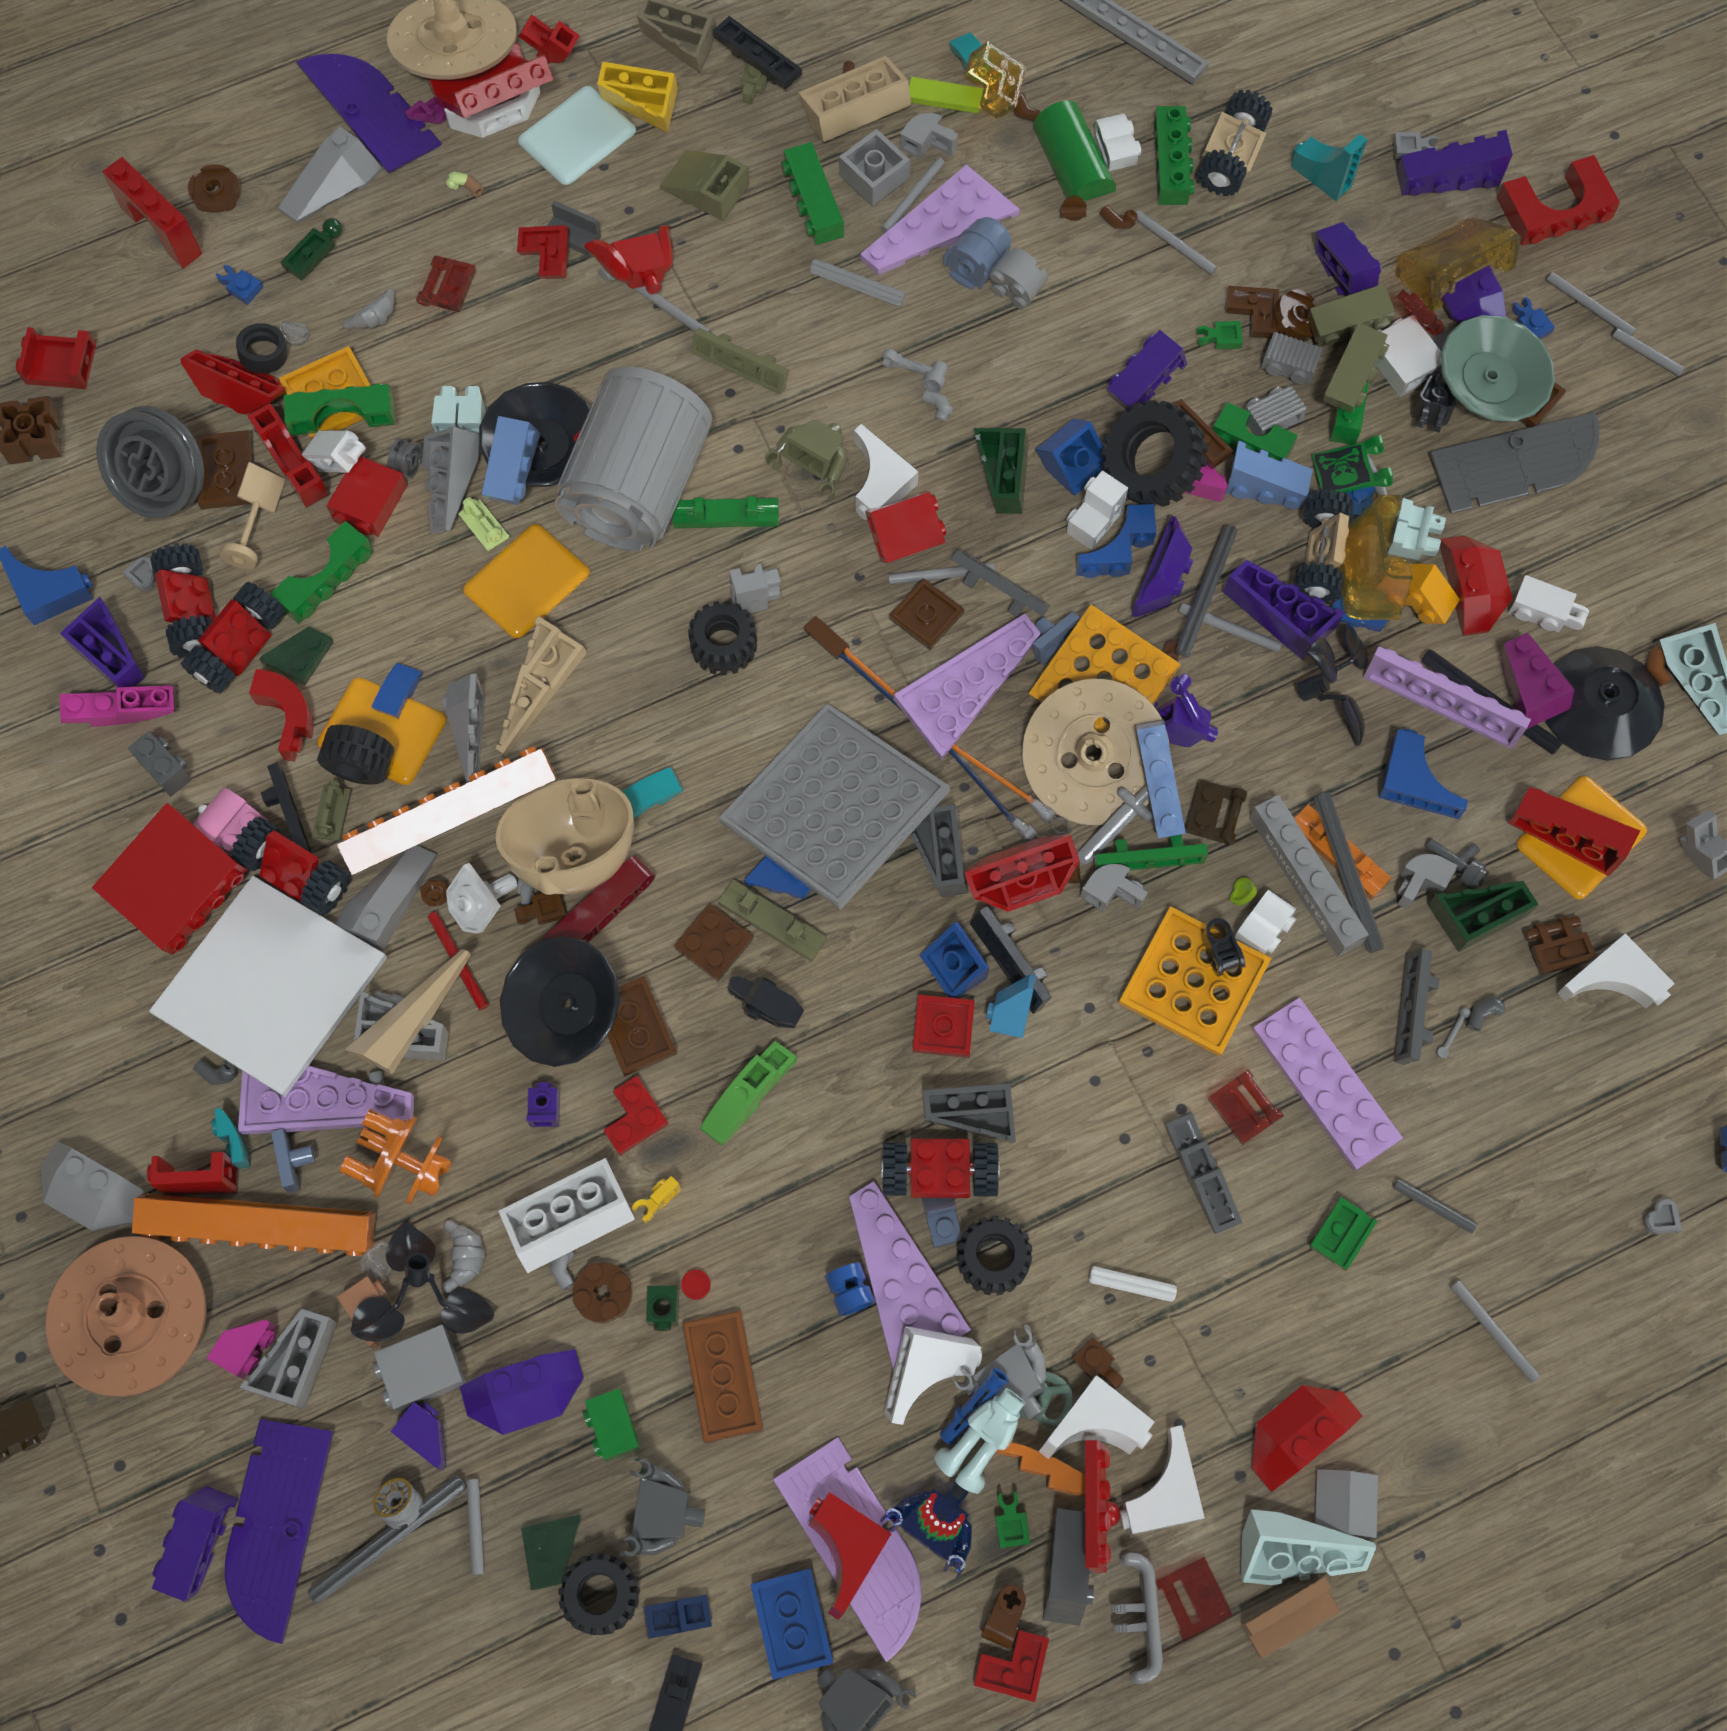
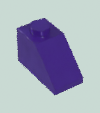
M413 1402L390 1432L434 1467L443 1471L446 1467L443 1424L436 1418L439 1412L426 1402L422 1406Z

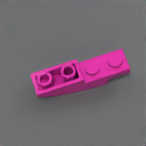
M173 686L116 687V692L60 694L61 724L90 722L91 727L112 726L146 721L174 713Z

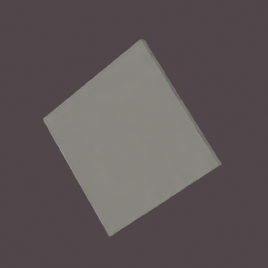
M827 703L718 819L721 824L841 910L950 792V787Z

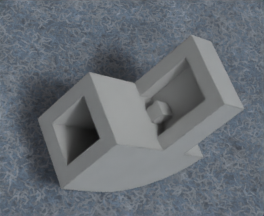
M934 113L920 114L912 118L900 133V150L920 160L931 146L953 156L957 151L958 134L948 127L941 126V115Z
M1706 810L1686 823L1687 834L1680 838L1685 854L1701 872L1714 880L1727 872V841L1718 835L1716 814Z
M1423 854L1414 857L1407 863L1399 875L1404 881L1397 894L1401 895L1397 905L1408 909L1420 888L1434 895L1443 893L1458 865L1434 854Z
M1109 864L1097 869L1083 887L1080 898L1103 913L1115 895L1139 910L1145 902L1148 892L1145 891V888L1139 882L1127 879L1130 868L1119 864Z

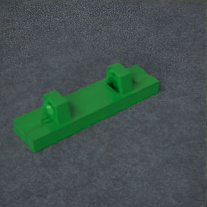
M747 496L746 499L704 500V498H693V500H679L673 512L674 529L779 526L778 498H757L756 496Z
M1181 834L1170 836L1169 847L1136 851H1128L1126 839L1115 840L1114 853L1096 854L1093 867L1095 872L1105 865L1119 864L1133 871L1204 864L1208 856L1207 844L1184 846Z

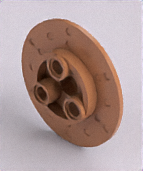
M121 1237L100 1243L73 1261L64 1271L53 1289L46 1312V1337L53 1359L60 1370L72 1382L96 1394L126 1397L155 1389L175 1376L184 1367L200 1342L206 1320L204 1288L192 1264L185 1256L168 1244L146 1237ZM113 1288L117 1290V1293H108ZM163 1304V1314L158 1318H154V1309L158 1305ZM121 1339L120 1349L112 1353L111 1346L113 1342Z

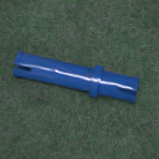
M993 1368L989 1376L975 1390L967 1402L954 1411V1417L940 1432V1436L945 1443L954 1446L966 1430L969 1429V1416L981 1405L993 1399L1001 1388L1007 1384L1009 1379L1002 1370ZM989 1389V1392L984 1396V1398L980 1402H977L980 1399V1397L986 1392V1390ZM968 1412H971V1413L968 1415V1417L963 1421V1423H962V1424H959V1423L961 1422V1420L965 1417V1415H966Z

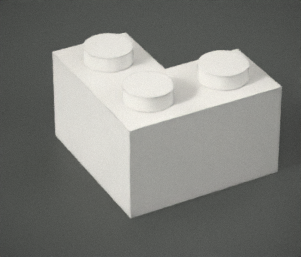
M1101 471L1096 478H1090L1084 488L1086 495L1082 500L1083 504L1078 510L1074 508L1066 520L1068 522L1067 534L1090 550L1095 548L1123 514L1128 487L1104 471Z

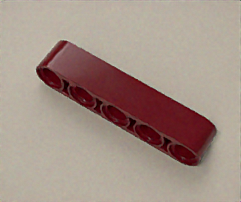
M636 856L630 857L610 879L599 885L540 941L568 936L590 942L651 885L656 875Z

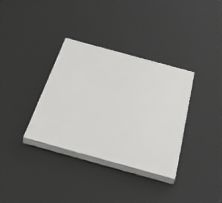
M252 876L149 1012L278 1094L286 1097L358 999L361 991H364L386 961L387 956Z

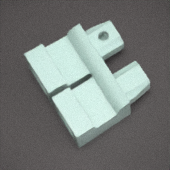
M442 386L440 395L434 398L431 422L434 432L457 427L479 434V426L486 412L479 387L468 386L465 396H457L455 387Z
M1403 498L1397 510L1387 554L1419 560L1422 554L1436 557L1441 540L1428 537V532L1441 535L1446 518L1433 514L1434 507L1432 506L1421 508L1414 506L1412 500Z

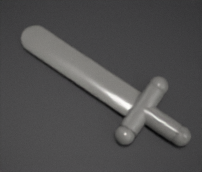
M1147 784L1136 796L1124 787L1118 789L1117 794L1125 803L1078 851L1077 854L1081 864H1090L1095 859V855L1099 854L1137 814L1144 821L1152 819V812L1143 805L1150 797Z

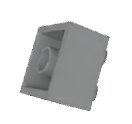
M875 129L839 156V175L869 204L874 206L910 178V159L879 130Z

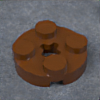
M218 164L207 165L200 169L201 173L197 174L196 177L193 174L188 183V192L199 211L221 212L224 210L230 211L235 208L241 188L237 176L230 172L227 167ZM214 185H218L219 189L217 191H209L213 189Z
M1298 289L1290 290L1280 297L1274 309L1277 330L1293 339L1297 338V340L1305 342L1311 339L1314 335L1307 317L1310 308L1316 307L1313 304L1315 299L1309 293ZM1296 311H1298L1299 316H1300L1302 319H1300V318L1297 316Z
M604 1262L588 1265L577 1276L572 1290L573 1303L580 1314L587 1320L599 1324L608 1323L624 1315L633 1297L630 1280L624 1271L614 1264ZM606 1285L607 1291L610 1293L609 1298L603 1297L602 1301L597 1300L596 1288Z

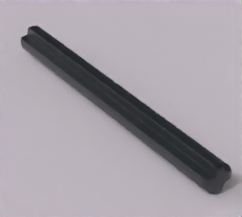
M1427 651L1422 658L1423 664L1436 673L1445 675L1450 681L1459 685H1466L1481 696L1493 698L1500 705L1509 709H1515L1435 651ZM1538 724L1526 729L1523 735L1552 755L1562 746L1561 740Z

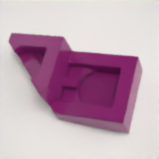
M434 97L426 103L419 100L404 112L408 119L441 124L447 120L445 108L438 105Z

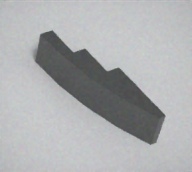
M1188 1112L1163 1123L1186 1177L1214 1234L1241 1224L1242 1220L1221 1168L1217 1167L1207 1141L1203 1140L1193 1113Z

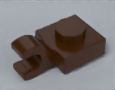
M542 893L531 896L533 904L514 909L518 925L528 923L537 918L539 925H543L566 917L560 894L547 895Z
M1094 1337L1072 1358V1361L1092 1381L1096 1375H1100L1114 1390L1123 1383V1377L1109 1366L1115 1358Z

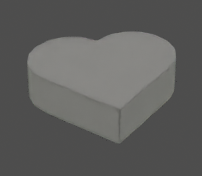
M140 557L122 572L140 591H150L156 584L150 557Z
M1667 1198L1660 1199L1654 1203L1652 1211L1645 1215L1643 1219L1644 1228L1651 1234H1669L1682 1231L1677 1205Z

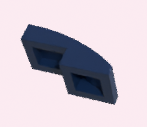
M707 1595L643 1607L647 1639L712 1627Z

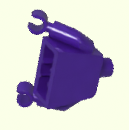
M1185 673L1180 678L1176 676L1170 685L1171 691L1181 695L1182 698L1176 696L1156 710L1165 722L1170 744L1191 747L1201 740L1212 743L1217 738L1218 728L1210 725V711L1199 706L1193 693L1189 694L1187 688L1191 685V678Z

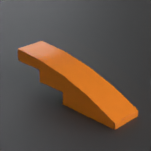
M1012 1442L1005 1450L998 1449L995 1454L1019 1458L1018 1471L1048 1477L1047 1490L1085 1497V1474L1054 1457L1047 1459L1037 1450Z

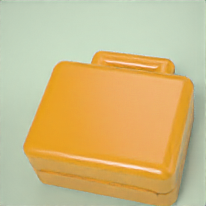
M532 524L465 583L463 592L511 637L521 638L535 626L538 616L544 618L589 576L590 570L587 565L540 524Z
M361 677L354 678L317 740L318 747L321 749L327 728L331 725H352L370 730L385 738L394 747L386 778L401 785L411 784L447 722L446 715L410 698H407L399 719L378 712L371 706L381 686Z
M1588 776L1577 778L1559 797L1562 800L1641 830L1632 849L1647 833V827L1641 820ZM1525 832L1517 840L1518 850L1575 899L1586 898L1606 877L1603 873Z

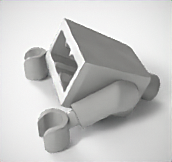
M1024 1325L1027 1335L1019 1337L1014 1330L1013 1335L1016 1345L973 1376L975 1381H972V1377L966 1369H960L967 1376L964 1382H957L955 1378H952L959 1390H965L971 1397L975 1390L989 1376L993 1368L1002 1370L1007 1375L1009 1381L996 1396H1000L1005 1388L1013 1391L1024 1400L1025 1405L1021 1410L1030 1422L1044 1412L1035 1397L1045 1390L1043 1383L1046 1380V1359L1036 1341L1032 1339L1031 1328L1028 1325ZM989 1389L986 1390V1392L980 1397V1399L977 1402H980L984 1398V1396L989 1392Z

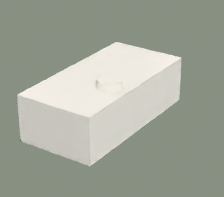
M606 1158L499 1210L515 1252L527 1273L635 1220Z

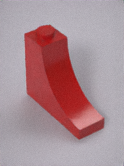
M829 1492L824 1500L819 1497L809 1511L813 1518L808 1525L821 1536L833 1556L837 1574L835 1597L828 1614L839 1620L890 1538L891 1533Z

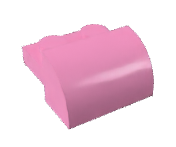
M223 787L194 821L193 825L231 857V850L234 848L232 847L233 842H236V836L242 833L241 829L244 826L247 827V823L250 820L253 821L255 817H261L266 821L268 819L249 806L243 798Z

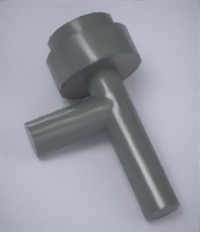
M1433 839L1426 846L1434 854L1458 865L1456 869L1463 873L1460 882L1468 888L1473 887L1477 889L1489 874L1486 865L1477 859L1468 864L1480 852L1476 844H1471L1459 857Z

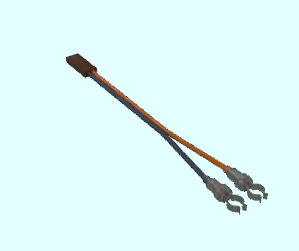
M817 616L804 626V631L835 659H843L900 709L893 700L896 692L849 651V645ZM954 744L948 753L954 757L1006 816V820L1010 822L1011 827L1019 833L1020 838L1025 842L1032 841L1035 837L1038 839L1045 836L1038 837L1037 830L1031 824L1025 823L1021 818L1014 816L1012 813L1010 814L959 755L1024 798L1043 823L1052 824V831L1056 835H1065L1066 833L1058 832L1054 829L1053 819L1064 821L1068 826L1067 831H1072L1065 818H1057L1055 810L1043 804L1038 798L1026 794L960 749L957 745Z

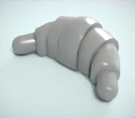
M387 289L352 317L344 320L343 326L346 329L353 327L357 329L368 327L370 329L376 325L381 326L385 324L387 317L393 312L394 290Z
M447 1220L443 1224L444 1230L450 1233L453 1239V1247L450 1253L453 1271L450 1273V1278L442 1284V1290L446 1293L451 1292L458 1286H464L477 1274L480 1275L483 1260H485V1250L483 1249L481 1237L467 1227L459 1226L452 1220Z

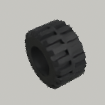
M714 601L711 607L708 604L702 606L703 611L697 610L694 614L695 619H691L689 623L690 629H688L691 653L695 662H700V667L703 670L709 668L711 674H716L717 671H720L721 675H727V671H732L735 674L738 673L739 667L745 669L748 666L747 660L752 662L754 652L757 651V635L753 617L750 618V613L746 609L742 611L741 605L736 603L734 606H731V601H725L724 604ZM721 630L731 631L738 636L733 643L726 646H717L708 641L711 635Z
M331 725L327 728L317 762L329 773L344 780L366 785L383 783L386 778L394 747L385 738L370 730L352 725Z
M992 1216L991 1219H986V1217L980 1218L978 1223L975 1224L973 1222L968 1230L964 1231L958 1246V1269L960 1274L962 1273L964 1276L963 1280L967 1284L970 1283L975 1291H984L985 1295L997 1293L998 1296L1003 1295L1006 1291L1011 1292L1015 1290V1287L1024 1281L1032 1263V1245L1028 1242L1029 1237L1027 1233L1021 1231V1226L1018 1223L1015 1225L1010 1223L1011 1219L1005 1217L1004 1220L998 1219V1216ZM990 1240L1004 1243L1012 1254V1261L1009 1267L998 1272L985 1269L977 1259V1250L982 1243Z
M593 1553L590 1556L579 1558L578 1562L572 1563L568 1567L569 1571L567 1574H563L561 1579L563 1581L562 1586L558 1589V1595H560L559 1606L564 1612V1618L576 1630L589 1635H608L618 1629H622L626 1626L625 1623L632 1619L634 1616L633 1612L639 1604L638 1594H640V1590L637 1586L636 1575L621 1559L609 1554ZM596 1575L609 1577L617 1588V1598L613 1607L602 1614L588 1611L582 1602V1590L585 1583Z

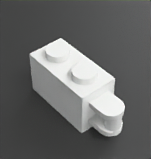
M318 431L302 453V456L309 460L319 472L349 473L366 448L351 431Z
M1525 575L1518 586L1508 613L1514 615L1519 620L1538 624L1545 630L1560 632L1563 626L1576 630L1583 629L1589 610L1582 605L1574 603L1577 594Z

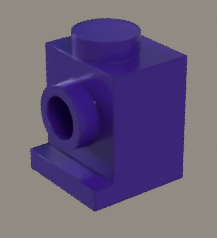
M539 1082L535 1084V1088H528L526 1121L530 1127H559L560 1092L557 1087L552 1088V1083ZM539 1099H547V1103L544 1106L537 1105Z

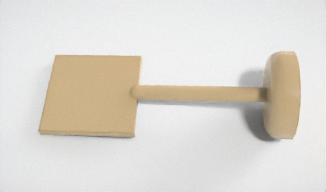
M251 462L247 464L237 497L252 504L240 543H227L222 546L219 553L220 558L224 562L241 569H253L258 561L256 553L246 547L258 508L260 507L274 513L285 482L284 478Z

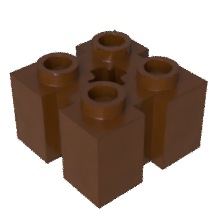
M49 396L29 398L27 405H20L17 400L0 403V427L3 429L0 430V452L9 465L30 462L32 455H38L41 460L62 457L61 438L56 430H60L59 411Z

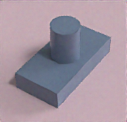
M1072 612L1056 625L1045 617L1036 623L1035 627L1042 636L1032 644L1035 659L1043 665L1056 655L1079 622L1080 617Z
M283 1129L272 1131L271 1134L282 1188L288 1193L299 1191L301 1189L296 1167L316 1161L313 1147L309 1145L292 1150L290 1136Z

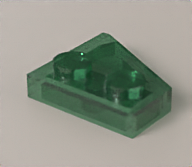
M308 626L262 655L259 660L263 665L306 685L334 641L332 637Z
M581 1515L521 1528L531 1591L562 1585L563 1581L561 1579L563 1574L566 1575L567 1565L572 1555L575 1537L581 1523Z

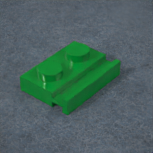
M1340 1197L1309 1247L1347 1271L1378 1220L1372 1219L1364 1211Z

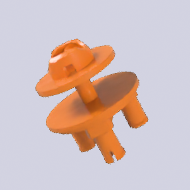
M370 1108L362 1122V1126L365 1127L361 1131V1136L358 1137L356 1144L379 1153V1158L375 1165L369 1166L347 1155L339 1172L363 1182L364 1186L371 1188L375 1192L374 1197L379 1198L396 1166L418 1175L406 1200V1203L411 1205L419 1190L431 1196L437 1195L440 1187L438 1177L447 1173L452 1164L451 1160L437 1154L443 1141L441 1136L437 1137L425 1161L404 1153L418 1117L407 1118L405 1122L398 1118L393 1120ZM366 1127H368V1128H370V1129H372V1130H374V1131H376V1132H378V1133H380V1134H383V1135H385L386 1137H384V1136H382V1135H379V1134H377V1133H375V1132H373V1131L367 1129Z

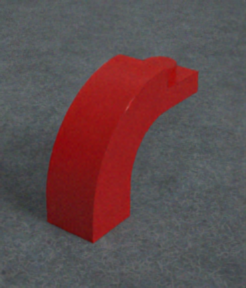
M255 669L249 695L255 704L275 707L285 713V725L278 751L284 760L295 762L297 753L302 751V737L311 739L313 737L314 723L312 712L300 690L289 679L275 672Z

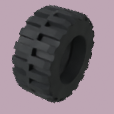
M1147 400L1145 406L1139 402L1132 405L1133 410L1128 412L1125 409L1119 414L1121 418L1117 422L1113 420L1109 427L1112 429L1110 434L1106 433L1103 442L1106 443V448L1101 449V457L1106 460L1102 463L1104 472L1128 487L1126 497L1139 505L1141 503L1144 505L1154 504L1155 507L1157 503L1164 507L1170 504L1169 500L1171 499L1175 502L1182 500V494L1185 491L1190 494L1195 489L1192 484L1195 480H1201L1203 473L1200 471L1201 467H1206L1208 459L1203 453L1208 452L1207 443L1203 440L1205 435L1202 429L1197 426L1198 423L1185 411L1167 401L1162 400L1158 403L1156 400ZM1161 432L1170 433L1174 439V452L1170 462L1156 474L1149 476L1139 475L1135 468V456L1139 446L1153 434Z

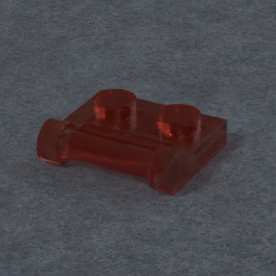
M434 256L430 263L432 268L423 290L418 292L416 301L422 306L428 307L432 305L460 312L476 273L475 265L441 256ZM446 270L437 294H433L441 271Z
M1403 289L1396 296L1402 305L1432 335L1437 336L1443 333L1445 328L1443 322L1437 319L1434 311L1427 310L1428 307L1415 292L1409 295Z
M1246 1070L1208 1097V1101L1242 1146L1284 1117L1280 1109L1276 1110L1254 1082L1252 1079L1254 1076L1250 1070ZM1239 1087H1245L1267 1116L1262 1120L1239 1091Z
M1205 1557L1156 1580L1158 1590L1162 1589L1181 1629L1178 1632L1182 1640L1188 1639L1233 1616ZM1180 1580L1199 1619L1194 1624L1191 1623L1174 1588L1173 1583Z

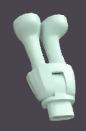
M1005 1388L1000 1396H995L977 1408L969 1416L968 1423L970 1427L960 1441L952 1449L944 1447L934 1455V1460L941 1471L949 1477L954 1476L980 1438L984 1439V1444L955 1479L956 1483L963 1489L976 1494L980 1493L985 1485V1478L982 1472L998 1449L1005 1450L1010 1445L1018 1425V1419L1020 1418L1019 1411L1025 1405L1024 1400L1010 1389Z

